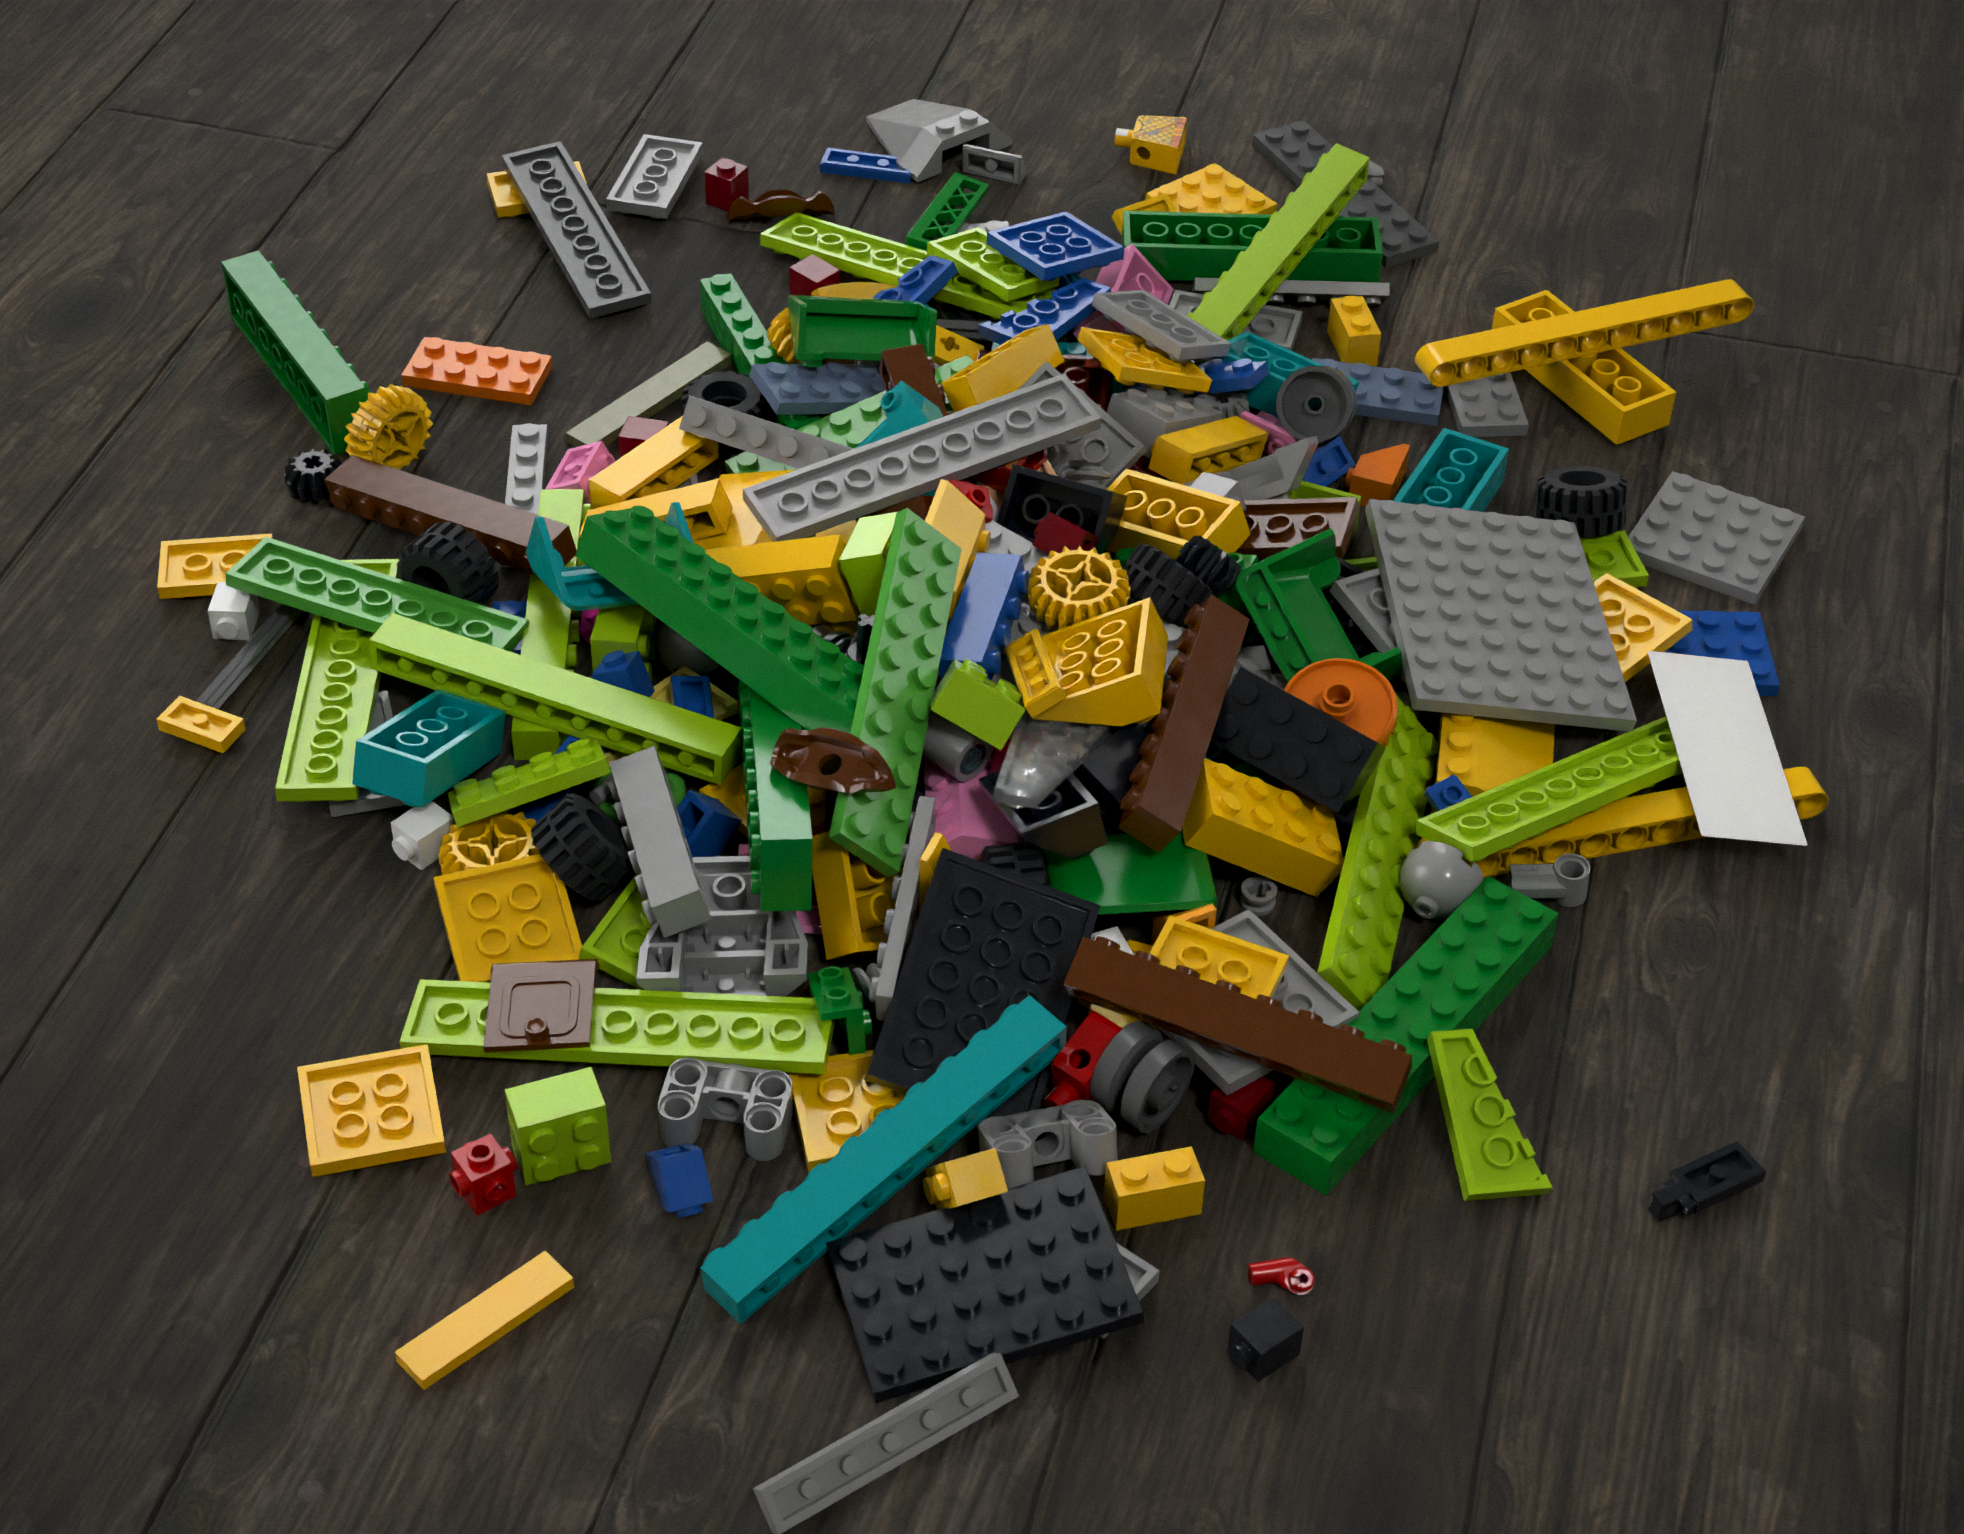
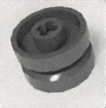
M1306 366L1294 371L1282 383L1277 394L1276 412L1282 426L1293 437L1302 440L1317 436L1318 442H1324L1340 436L1352 424L1357 412V394L1352 382L1341 371L1329 366ZM1319 398L1321 400L1322 406L1318 411H1315V406L1310 405L1311 399Z
M1136 1020L1126 1025L1104 1050L1090 1081L1089 1096L1092 1101L1100 1104L1105 1111L1112 1114L1120 1113L1123 1122L1140 1133H1150L1159 1128L1170 1117L1183 1098L1194 1072V1054L1191 1050L1174 1040L1164 1041L1160 1031L1145 1022Z

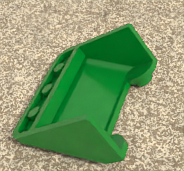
M802 295L788 296L795 359L802 360V366L822 367V360L824 358L881 361L882 350L923 344L927 357L931 356L934 361L937 310L922 302Z
M1331 528L1242 570L1236 580L1237 593L1286 683L1304 667L1317 661L1332 658H1345L1363 662L1377 669L1388 681H1391L1402 674V652L1399 647H1394L1384 653L1374 652L1359 659L1321 591L1332 587L1335 581L1339 579L1341 573L1340 562L1336 557L1335 533Z
M1183 829L1160 853L1127 833L1106 834L1108 844L1094 849L1088 855L1077 856L1072 859L1038 846L1044 859L1048 886L1101 905L1098 915L1195 909L1207 904L1217 905V895L1208 855L1185 845Z

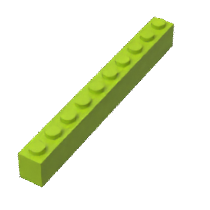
M1337 143L1328 153H1323L1315 169L1311 173H1306L1299 188L1287 196L1283 207L1271 215L1267 226L1262 232L1258 231L1254 235L1251 245L1245 252L1241 251L1238 254L1228 272L1224 271L1221 274L1214 289L1204 294L1198 308L1194 312L1188 313L1187 317L1225 340L1240 335L1367 182L1370 157ZM1198 358V359H1191V360H1194L1195 363H1206V362L1209 361V360H1202V359H1199V358Z
M541 489L538 515L569 525L577 550L580 541V530L588 510L592 509L591 504H585L584 489ZM574 556L565 567L587 564ZM530 574L525 619L529 620V626L523 632L521 655L575 673L571 667H577L578 650L577 644H573V642H580V621L576 620V618L582 617V611L566 607L535 574ZM513 716L511 734L514 760H530L532 757L544 752H552L554 755L569 735Z
M391 613L369 639L371 669L433 690H442L505 710L508 715L580 739H590V742L598 739L601 746L628 755L655 746L664 767L718 785H722L741 757V727L395 613Z

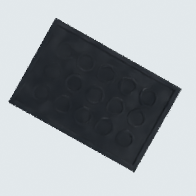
M942 848L864 1080L906 1094L914 1084L918 1082L924 1083L935 1074L943 1060L949 1056L955 1057L964 1050L977 1032L980 1030L987 1031L999 1021L1001 1014L1007 1007L1012 1004L1018 1005L1029 995L1065 1025L1073 996L1068 994L1064 981L1082 938L1091 939L1101 905ZM1052 1062L986 1118L1039 1110Z
M1086 1166L1010 1188L1006 1193L950 1209L945 1207L826 1242L828 1254L876 1403L932 1387L993 1352L1001 1353L1005 1364L1144 1322L1143 1310Z

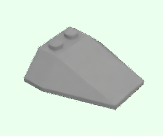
M911 99L866 117L867 124L888 155L897 157V167L900 170H906L907 167L910 170L911 178L916 182L942 173V151L967 141L978 147L997 151L1012 145V139L977 112L967 108Z
M1317 436L1302 439L1274 450L1275 453L1229 471L1214 474L1238 481L1244 500L1289 499L1287 493L1299 488L1319 444ZM1195 480L1183 485L1190 487Z
M749 856L693 857L712 920L664 938L659 924L655 923L652 925L639 950L636 981L637 985L645 990L785 997L807 980L809 948L796 912L760 911L759 895H751Z

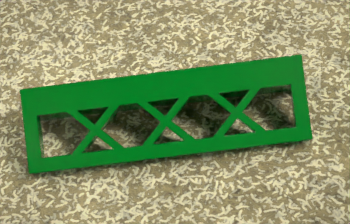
M954 172L908 233L905 245L927 251V242L933 241L936 236L940 239L957 234L988 193L989 184ZM964 188L975 191L974 193H963ZM960 204L963 206V208L957 209ZM948 220L951 222L950 225H945Z

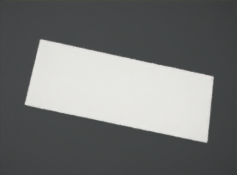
M1648 651L1701 835L1705 837L1807 846L1808 844L1748 661Z

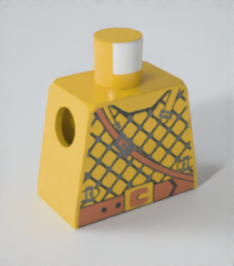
M1141 115L1137 118L1134 130L1116 129L1114 146L1130 148V163L1132 165L1176 174L1186 143L1187 117Z

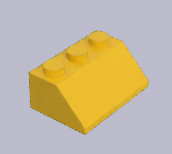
M941 479L925 521L961 548L948 619H952L977 552L987 553L989 549L991 532L985 530V514L948 480Z
M830 831L812 836V872L826 960L878 954L880 942L887 943L889 934L884 933L887 909H895L896 901L892 900L893 880L895 875L902 876L903 868H900V873L887 877L829 838ZM915 919V924H914L913 932H914V929H915V926H916V923H917V919Z

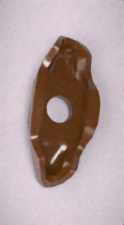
M772 189L763 192L753 202L743 196L737 198L728 210L727 221L728 223L733 220L747 221L756 216H789L796 212L801 214L810 213L815 216L822 214L835 216V208L830 198L822 191H818L809 198H804L788 189Z
M819 727L814 730H798L787 728L780 733L770 760V765L787 778L819 790L854 794L883 792L896 788L891 769L881 754L856 736L837 729ZM831 758L841 759V767L836 773L832 775L822 774V766L827 760Z

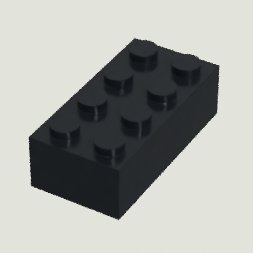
M1243 667L1239 668L1226 691L1210 740L1346 818L1386 749L1378 742Z

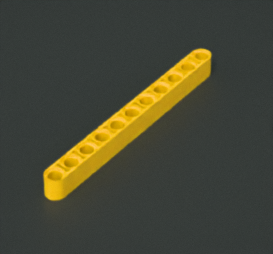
M1727 279L1431 342L1418 350L1415 356V363L1433 386L1444 387L1738 323L1745 320L1752 313L1754 301L1734 280Z
M1807 767L1783 769L1799 820L1811 818L1821 813L1827 807L1829 798L1810 769ZM1683 787L1613 801L1600 807L1597 811L1583 814L1572 819L1569 823L1560 824L1544 831L1539 836H1532L1516 843L1511 848L1502 849L1475 863L1480 867L1485 878L1487 876L1507 874L1508 864L1555 863L1558 857L1569 853L1578 854L1585 859L1698 839L1705 836H1702L1700 833L1688 788ZM1422 838V839L1418 842V845H1417L1416 849L1419 848L1421 842H1425V841H1428V840ZM1462 859V860L1465 861L1470 867H1471L1472 864L1474 863V862H1470V861H1466V860Z

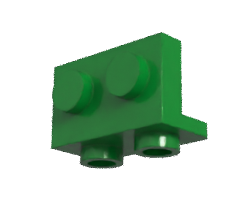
M830 966L822 968L818 972L808 973V984L820 1020H838L849 1055L865 1053V1036L872 1035L869 1010L864 1009L861 989L856 990L849 968Z

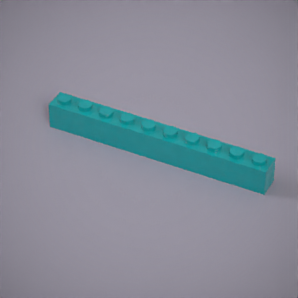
M1030 995L1018 1005L1012 1004L1007 1007L1001 1014L999 1021L987 1031L980 1030L969 1041L968 1046L955 1057L949 1056L943 1060L935 1074L924 1083L918 1082L907 1091L904 1099L891 1110L885 1109L880 1112L872 1122L871 1127L860 1136L850 1137L841 1146L839 1153L826 1164L820 1163L808 1173L805 1181L792 1192L786 1191L775 1200L772 1208L758 1220L752 1219L747 1222L739 1231L738 1237L724 1248L719 1247L713 1250L705 1259L703 1266L700 1267L704 1290L739 1324H742L828 1251L826 1242L845 1237L979 1124L980 1121L1050 1064L1066 1044L1067 1027Z

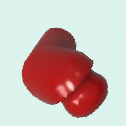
M1291 1257L1277 1258L1247 1265V1274L1251 1286L1276 1283L1293 1294L1304 1295L1313 1289L1315 1283L1313 1272Z

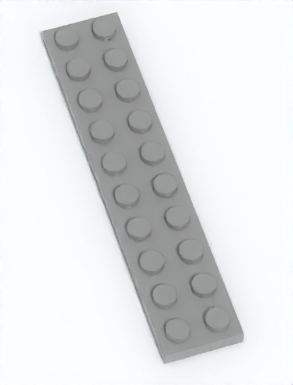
M1064 373L744 488L743 501L772 542L802 539L938 488L941 479L959 481L1100 429L1101 417Z

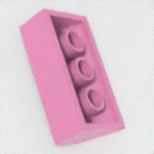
M1133 244L1124 248V259L1111 262L1108 266L1102 267L1096 279L1097 283L1110 287L1111 292L1145 290L1166 304L1169 303L1174 290ZM1096 310L1077 324L1073 332L1076 338H1078L1081 327L1134 335L1125 331V326L1104 318V313Z
M991 745V749H992V750H991V753H992V751H993L994 748H995V747L992 746V745ZM924 756L925 796L935 797L936 825L934 833L943 834L953 852L980 861L985 846L1022 843L1021 836L979 784V778L989 775L992 765L990 758L977 776L963 782L958 781Z

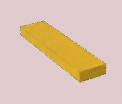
M1038 629L1031 630L1004 648L1019 692L1022 695L1021 698L1024 706L1032 718L1067 698L1045 640Z
M544 1251L395 1351L396 1362L425 1390L573 1289L574 1279L550 1254Z

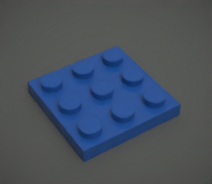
M1068 212L987 232L986 244L999 251L1001 255L1016 262L1020 267L1035 274L1043 281H1053L1059 276L1070 273L1079 274L1085 269L1096 266L1105 267L1111 262L1124 259V246Z
M1678 611L1692 619V631L1666 650V653L1748 661L1759 696H1777L1780 684L1760 612Z

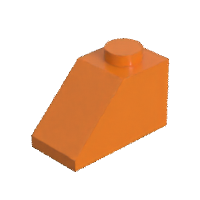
M1400 444L1360 456L1356 467L1349 468L1346 475L1345 488L1350 489L1349 493L1362 496L1360 506L1366 507L1369 499L1394 500L1407 471L1410 445Z

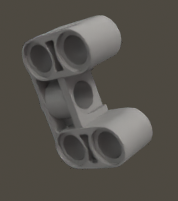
M688 1057L678 1059L668 1069L658 1100L660 1138L669 1147L686 1142L693 1144L699 1136L704 1118L744 1124L745 1150L747 1154L759 1161L775 1159L784 1149L793 1117L792 1080L788 1074L780 1070H766L745 1067L736 1063L724 1064Z
M1074 1100L1064 1105L1008 1116L989 1117L978 1124L980 1152L996 1148L1007 1189L1033 1182L1034 1166L1071 1159L1077 1168L1086 1166L1089 1175L1098 1176L1105 1175L1107 1162L1118 1160L1116 1124L1101 1105L1095 1101ZM1046 1132L1043 1138L1035 1141L1041 1133Z

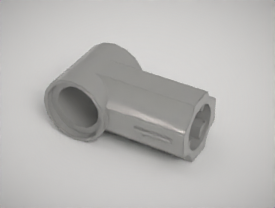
M1571 853L1563 854L1552 864H1508V886L1529 898H1552L1557 904L1564 907H1576L1583 904L1587 898L1591 866L1589 861L1583 856Z

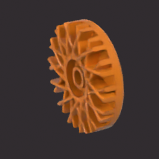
M1345 658L1317 661L1299 670L1284 688V691L1378 742L1382 746L1387 747L1390 734L1394 735L1398 714V702L1395 691L1387 678L1368 664Z

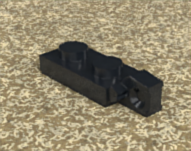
M1735 1141L1670 1171L1668 1179L1661 1183V1189L1653 1192V1199L1648 1210L1659 1222L1676 1216L1680 1210L1685 1216L1691 1215L1693 1212H1700L1763 1182L1766 1171L1739 1142Z

